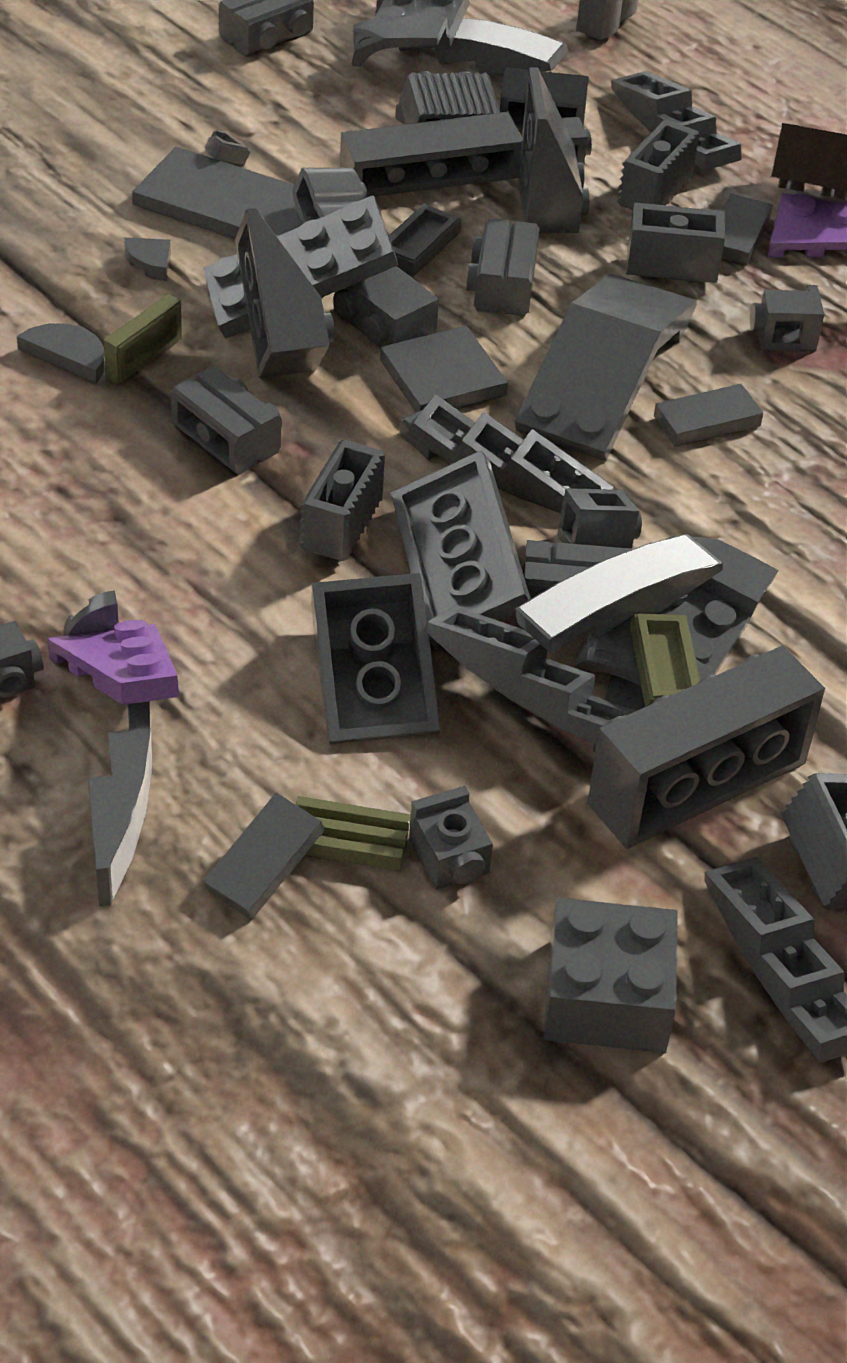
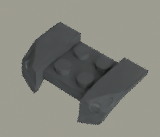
M376 0L375 18L356 23L353 26L354 53L352 66L362 67L365 60L373 53L388 48L413 46L450 47L470 5L469 0Z
M674 535V536L668 537V538H666V539L673 538V537H677V536H681V535ZM692 537L723 563V570L658 614L687 616L701 680L708 675L717 674L745 631L758 603L779 570L719 539ZM628 618L597 640L589 633L588 637L580 644L575 667L588 673L600 672L615 675L641 686L629 627L632 618Z

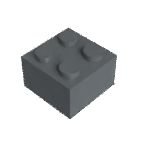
M556 897L549 945L543 1040L666 1053L676 1012L678 910Z

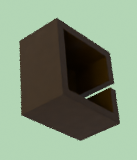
M782 123L771 178L779 179L777 188L804 192L806 184L822 187L820 196L847 200V134Z

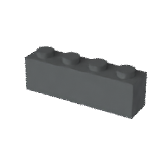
M508 112L341 132L340 167H351L355 170L360 181L365 184L367 198L372 195L375 197L516 179L519 174L522 137Z

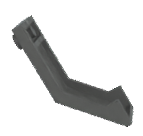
M610 273L570 304L515 419L516 431L528 435L533 429L553 444L607 461L657 350L670 338L672 341L680 343L697 306V300Z

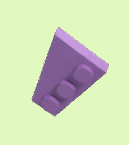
M782 192L767 257H783L784 250H806L807 257H823L825 250H845L847 253V202L836 203L815 199L806 194L793 195Z
M128 620L117 623L113 630L47 638L49 659L57 664L68 661L69 671L78 677L88 674L92 675L93 686L122 705L180 697L178 675L156 624L147 625L142 620Z

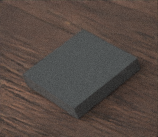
M467 325L380 348V361L416 413L423 410L435 394L454 408L507 395L508 381Z

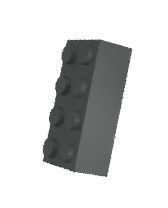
M782 645L762 655L750 656L742 664L718 675H708L696 685L676 694L662 696L651 705L625 717H615L599 728L587 804L626 849H629L804 765L807 761L825 687Z

